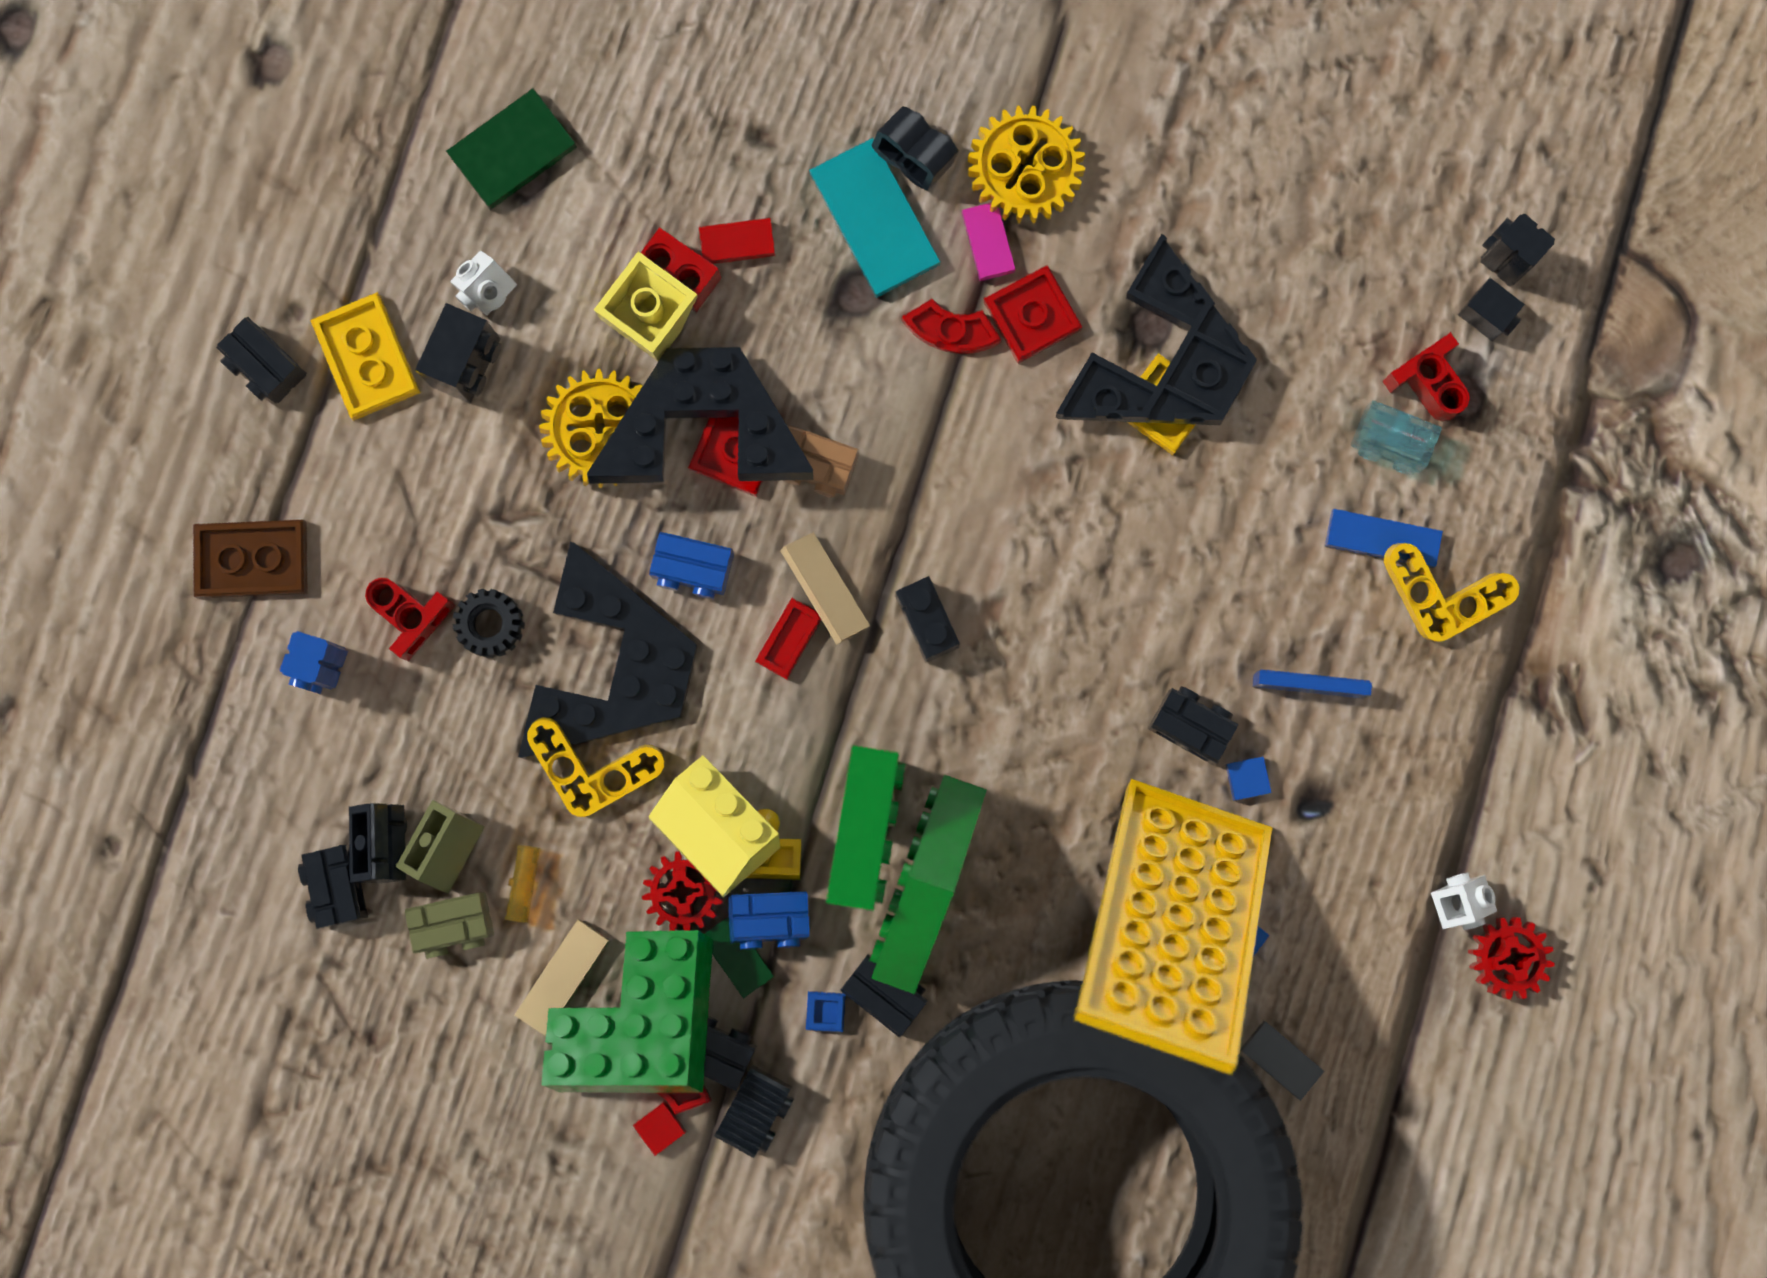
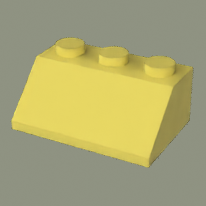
M703 755L673 780L649 815V819L723 898L780 849L779 833Z

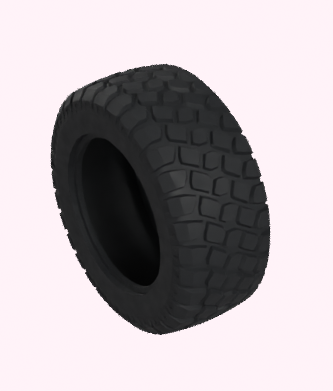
M1067 980L1029 985L995 996L964 1012L934 1035L910 1061L893 1086L878 1117L868 1151L863 1193L867 1246L876 1278H986L966 1252L954 1223L955 1190L963 1160L981 1128L1006 1103L1036 1086L1055 1080L1076 1077L1105 1078L1119 1081L1154 1096L1171 1112L1188 1142L1196 1172V1209L1188 1239L1175 1263L1163 1278L1295 1277L1298 1265L1294 1262L1299 1251H1301L1303 1222L1300 1221L1303 1208L1301 1181L1298 1178L1297 1160L1291 1139L1287 1136L1286 1126L1273 1099L1259 1077L1239 1053L1237 1066L1232 1074H1228L1074 1020L1083 981Z

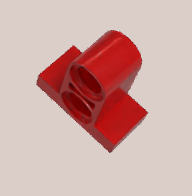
M1451 332L1391 372L1382 381L1390 393L1407 382L1430 415L1439 421L1454 419L1468 406L1470 401L1467 388L1445 359V356L1459 345ZM1420 365L1429 366L1434 372V379L1425 378L1420 372ZM1442 394L1450 395L1454 399L1455 409H1449L1443 405L1441 401Z
M387 578L374 579L369 583L365 592V598L370 607L402 632L389 649L399 658L408 662L456 606L438 591L426 605H423L402 586ZM386 588H392L394 593L392 601L382 606L379 602L381 591ZM414 611H420L422 615L420 625L409 629L407 626L409 614Z

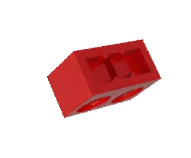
M660 227L641 251V254L652 262L658 257L669 258L670 263L663 270L681 283L689 277H696L700 280L699 285L692 290L698 295L691 309L695 313H697L722 279L718 267Z

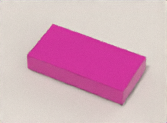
M991 203L963 209L961 213L979 281L1015 273V266L1000 210L998 208L991 212Z

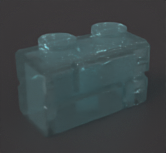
M1372 400L1364 409L1351 447L1359 449L1358 455L1367 460L1379 461L1382 458L1392 462L1394 470L1403 474L1413 475L1414 472L1420 473L1428 466L1442 427Z

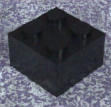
M446 303L415 371L432 388L471 404L474 396H479L484 389L486 383V376L484 374L489 363L493 364L499 356L501 350L500 337L486 319Z

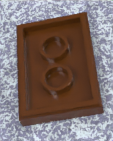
M302 519L193 524L194 597L221 598L308 594L307 521Z

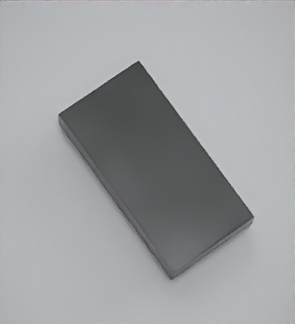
M1266 1021L1260 1024L1240 1049L1300 1101L1325 1072Z

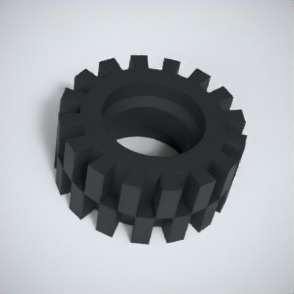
M479 589L476 594L471 592L466 595L468 599L465 602H459L457 606L460 609L458 613L454 612L453 618L456 620V624H453V631L457 633L458 636L456 638L459 643L463 644L464 648L470 652L487 658H494L496 655L501 657L506 655L505 652L507 650L512 651L516 647L514 645L517 640L520 641L523 636L520 632L521 629H524L525 624L521 618L523 613L517 607L518 604L504 593L494 589H490V591ZM485 610H495L502 617V628L493 637H482L475 628L477 616Z

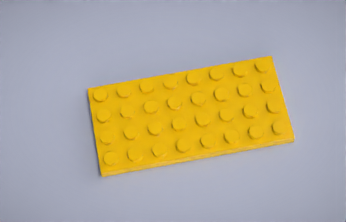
M1131 779L1126 788L1074 1020L1232 1074L1237 1066L1272 827Z

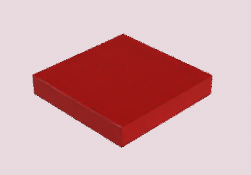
M1048 265L987 296L983 300L1018 364L1082 330L1080 321Z
M739 417L709 418L688 469L757 497L763 481H739L738 479Z

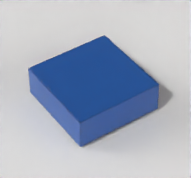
M1264 756L1225 764L1233 801L1272 793Z
M808 991L806 1030L844 1032L846 995L836 992Z

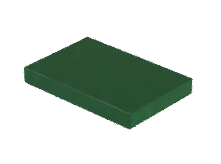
M532 88L450 147L446 152L491 211L575 150L577 146L534 88Z

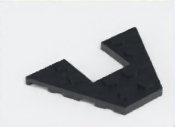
M1161 234L1126 295V299L1189 331L1160 382L1156 386L1092 352L1057 410V419L1221 425L1253 370L1257 359L1250 349L1241 343L1238 333L1230 323L1227 324L1215 308V302L1201 283L1196 282L1192 277L1191 270L1186 263L1183 264L1166 242L1167 238L1165 235Z
M740 347L667 348L587 472L589 484L664 483L666 419L739 417V481L814 480L813 468Z
M570 542L553 613L622 629L624 634L608 701L535 685L518 757L524 759L535 755L527 740V733L531 724L543 717L555 720L562 728L571 745L610 737L614 734L681 718L698 646L577 544ZM543 726L537 727L539 731L535 737L537 742L544 740L550 751L565 748L562 743L557 748L553 745L551 736L555 732L552 728L545 730Z

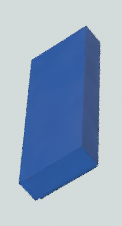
M1333 509L1330 515L1325 546L1384 558V554L1390 546L1397 543H1407L1419 549L1428 568H1435L1437 566L1443 531ZM1398 552L1400 559L1397 561L1406 563L1410 555Z
M1261 669L1253 674L1252 687L1363 699L1371 696L1372 682L1369 680Z

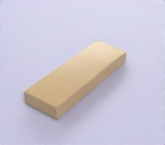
M814 532L785 545L780 550L836 645L865 631L870 626Z
M577 920L514 1016L546 1036L548 1008H566L610 940L581 920Z

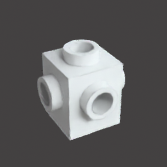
M481 250L472 260L464 262L457 269L456 276L450 281L460 291L455 297L468 310L472 312L477 308L486 316L491 311L501 307L506 300V296L517 286L514 280L495 260Z
M1468 872L1458 874L1446 879L1447 886L1431 892L1443 929L1462 925L1463 930L1476 928L1486 924L1485 917L1497 912L1495 894L1488 885L1485 875L1470 878Z

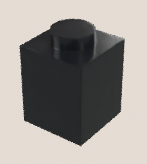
M1489 278L1476 291L1458 315L1489 340L1493 341L1501 333L1508 336L1521 321L1517 314L1525 304L1492 278Z

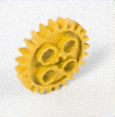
M1020 105L1016 107L1015 116L1012 117L1004 109L1001 114V122L991 116L988 123L990 130L980 126L978 131L980 139L972 140L971 148L976 152L968 154V162L973 164V166L968 168V177L977 178L972 182V190L978 191L983 189L979 202L983 203L991 200V212L998 208L1004 209L1003 220H1006L1011 212L1016 213L1018 224L1022 222L1024 215H1029L1032 223H1036L1038 213L1040 212L1049 220L1052 214V207L1060 213L1063 212L1065 206L1063 200L1072 203L1075 197L1072 190H1080L1082 181L1077 177L1083 176L1085 172V167L1079 165V163L1084 161L1085 152L1076 150L1080 147L1081 139L1070 140L1069 138L1074 128L1070 126L1062 130L1060 128L1062 116H1059L1053 122L1050 121L1049 109H1046L1041 117L1036 116V108L1033 105L1028 115L1023 114ZM1024 135L1031 140V143L1019 145L1013 138ZM1045 140L1047 144L1041 147L1035 154L1032 166L1027 165L1020 174L1016 184L1011 189H1007L1006 185L1017 176L1020 163L1026 164L1039 142ZM1047 156L1056 157L1060 164L1055 167L1048 166L1043 162V158ZM996 163H1004L1010 170L1006 173H998L992 166ZM1033 184L1038 188L1039 192L1033 195L1026 194L1021 189V186Z
M597 369L595 378L592 379L589 378L585 370L582 371L581 382H577L573 377L569 376L568 389L560 385L556 386L558 399L550 396L546 398L547 404L552 410H541L542 418L548 421L539 425L540 433L548 435L541 439L542 446L545 448L553 447L547 453L548 460L559 459L556 465L558 472L570 468L568 474L570 481H573L579 474L582 475L583 485L586 487L589 484L587 472L623 418V416H612L608 410L617 404L623 405L628 409L642 388V385L639 384L630 389L631 381L628 375L621 382H618L616 371L614 370L610 373L608 379L603 378L601 369ZM582 404L590 407L591 411L584 417H577L571 413L577 405ZM597 423H604L603 433L597 434L595 431ZM568 426H574V427H576L577 429H574V430H572V431H568V430H567V427H568ZM578 440H587L591 443L589 450L582 453L574 451L572 445ZM598 484L599 488H602L603 485H604V484Z

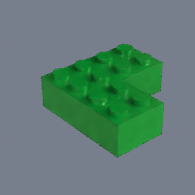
M852 745L826 899L828 904L874 911L875 903L883 904L887 880L879 879L881 864L889 865L893 841L886 840L888 827H896L899 802L892 800L894 790L902 791L906 763L899 762L898 752Z
M945 774L939 789L931 787L924 808L931 810V812L923 811L915 834L922 837L914 836L906 859L913 861L911 865L905 862L897 885L904 888L903 891L895 888L888 907V911L894 913V915L888 913L885 915L879 932V937L885 938V941L877 939L870 962L876 963L871 979L915 994L953 897L987 789Z
M699 930L626 932L620 1007L548 1008L545 1043L552 1045V1050H544L541 1085L557 1092L703 1093L713 940Z

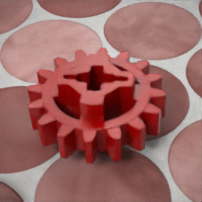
M680 851L675 852V861L673 862L667 856H662L661 863L663 867L661 869L656 866L649 868L651 873L655 875L653 880H643V884L650 887V893L642 895V900H651L653 904L647 909V914L657 912L660 916L656 924L661 926L666 921H669L670 931H676L679 924H683L684 930H692L693 922L700 928H704L706 925L703 917L707 915L710 918H715L717 914L712 909L713 904H723L724 900L716 897L717 890L706 879V882L698 883L690 877L688 867L697 869L688 859L684 860ZM673 869V879L666 888H659L663 877ZM681 881H684L685 887H692V889L700 888L699 892H693L692 895L686 897V903H683L681 897H675V895L667 896V892H673L674 889L680 888ZM708 895L703 908L694 915L693 905L700 896ZM668 901L675 906L679 917L666 911L661 902Z
M1499 917L1496 918V928L1491 924H1484L1482 927L1486 935H1474L1472 937L1479 946L1478 949H1468V954L1477 956V962L1470 964L1469 968L1471 970H1480L1481 974L1475 981L1478 984L1489 982L1488 993L1496 995L1501 989V997L1511 1000L1513 992L1517 998L1526 999V989L1535 993L1541 991L1537 984L1538 980L1549 982L1551 978L1544 973L1545 967H1554L1555 963L1546 960V954L1551 953L1554 949L1550 946H1543L1542 942L1547 937L1545 932L1533 933L1535 923L1526 922L1522 926L1521 918L1511 917L1508 925L1505 918ZM1514 933L1523 936L1530 943V946H1524L1519 943L1518 936H1514ZM1495 941V946L1491 953L1488 955L1489 949L1492 943ZM1511 952L1523 954L1517 956V959H1513L1511 964L1499 962L1511 956ZM1534 962L1533 968L1528 975L1527 971L1529 970L1531 964ZM1492 971H1501L1509 984L1499 980Z

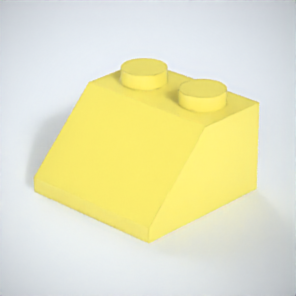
M638 251L595 307L594 311L603 322L659 362L666 349L672 345L681 333L698 295Z

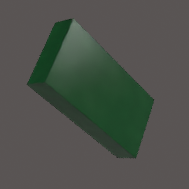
M729 917L705 933L706 936L713 940L712 955L743 999L775 976L756 949L740 950V943H730Z

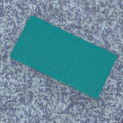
M871 138L810 169L809 173L877 298L940 266V260L887 162L872 148L874 138Z

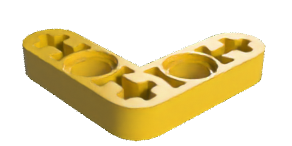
M1397 543L1390 546L1384 554L1385 568L1418 632L1423 638L1430 641L1442 642L1448 640L1511 605L1519 595V584L1514 576L1507 573H1492L1444 599L1421 552L1416 546L1407 543ZM1399 551L1410 555L1406 565L1410 572L1419 571V575L1409 577L1403 581V577L1410 575L1404 566H1396V561L1400 559ZM1421 581L1428 588V596L1423 602L1417 603L1411 597V589L1414 584ZM1496 582L1506 583L1507 587L1503 590L1504 597L1493 595L1485 599L1481 594H1489L1496 590ZM1470 596L1476 601L1477 608L1471 617L1466 618L1461 614L1459 607L1461 601L1465 597ZM1429 608L1434 618L1443 619V623L1439 625L1440 633L1430 631L1429 627L1433 624V620L1429 613L1422 612L1420 614V610Z
M544 717L537 719L531 724L527 733L529 745L569 812L577 817H586L655 779L664 768L662 752L653 745L645 744L589 775L562 728L555 720ZM543 726L545 730L552 728L555 732L551 736L553 745L557 748L562 743L565 749L554 752L546 759L543 753H548L550 749L544 740L539 742L535 740L539 733L537 727ZM646 753L648 757L655 755L657 757V760L654 762L655 769L649 772L646 767L641 768L635 772L639 779L633 782L630 771L623 763L630 761L631 768L641 762V754ZM567 757L573 762L575 766L574 772L570 776L560 777L554 773L553 763L557 758ZM613 770L621 772L626 779L624 787L617 791L608 789L604 783L605 775ZM581 775L584 781L578 782L577 786L583 794L590 792L592 795L588 802L589 807L584 808L582 804L575 806L573 804V801L576 799L574 789L571 786L565 791L562 785L572 783Z

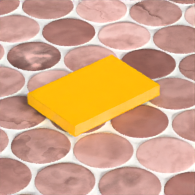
M378 292L310 320L348 414L353 421L421 393L382 297Z

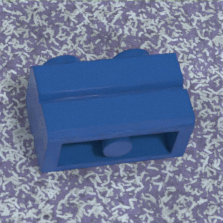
M660 532L649 575L652 579L657 580L656 586L678 591L679 585L693 588V595L714 599L715 593L725 594L734 551L732 548Z
M299 631L293 632L287 647L290 653L285 654L279 670L282 672V675L291 677L288 684L321 694L323 687L330 690L336 688L341 674L338 668L343 667L348 651L344 647Z
M807 891L731 895L728 898L730 943H740V950L762 949V942L777 941L778 948L800 947V940L809 938Z

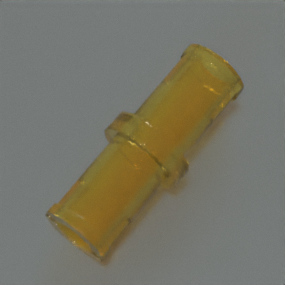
M517 845L518 851L513 878L508 880V886H511L504 920L529 923L533 891L538 890L539 883L535 882L542 849Z

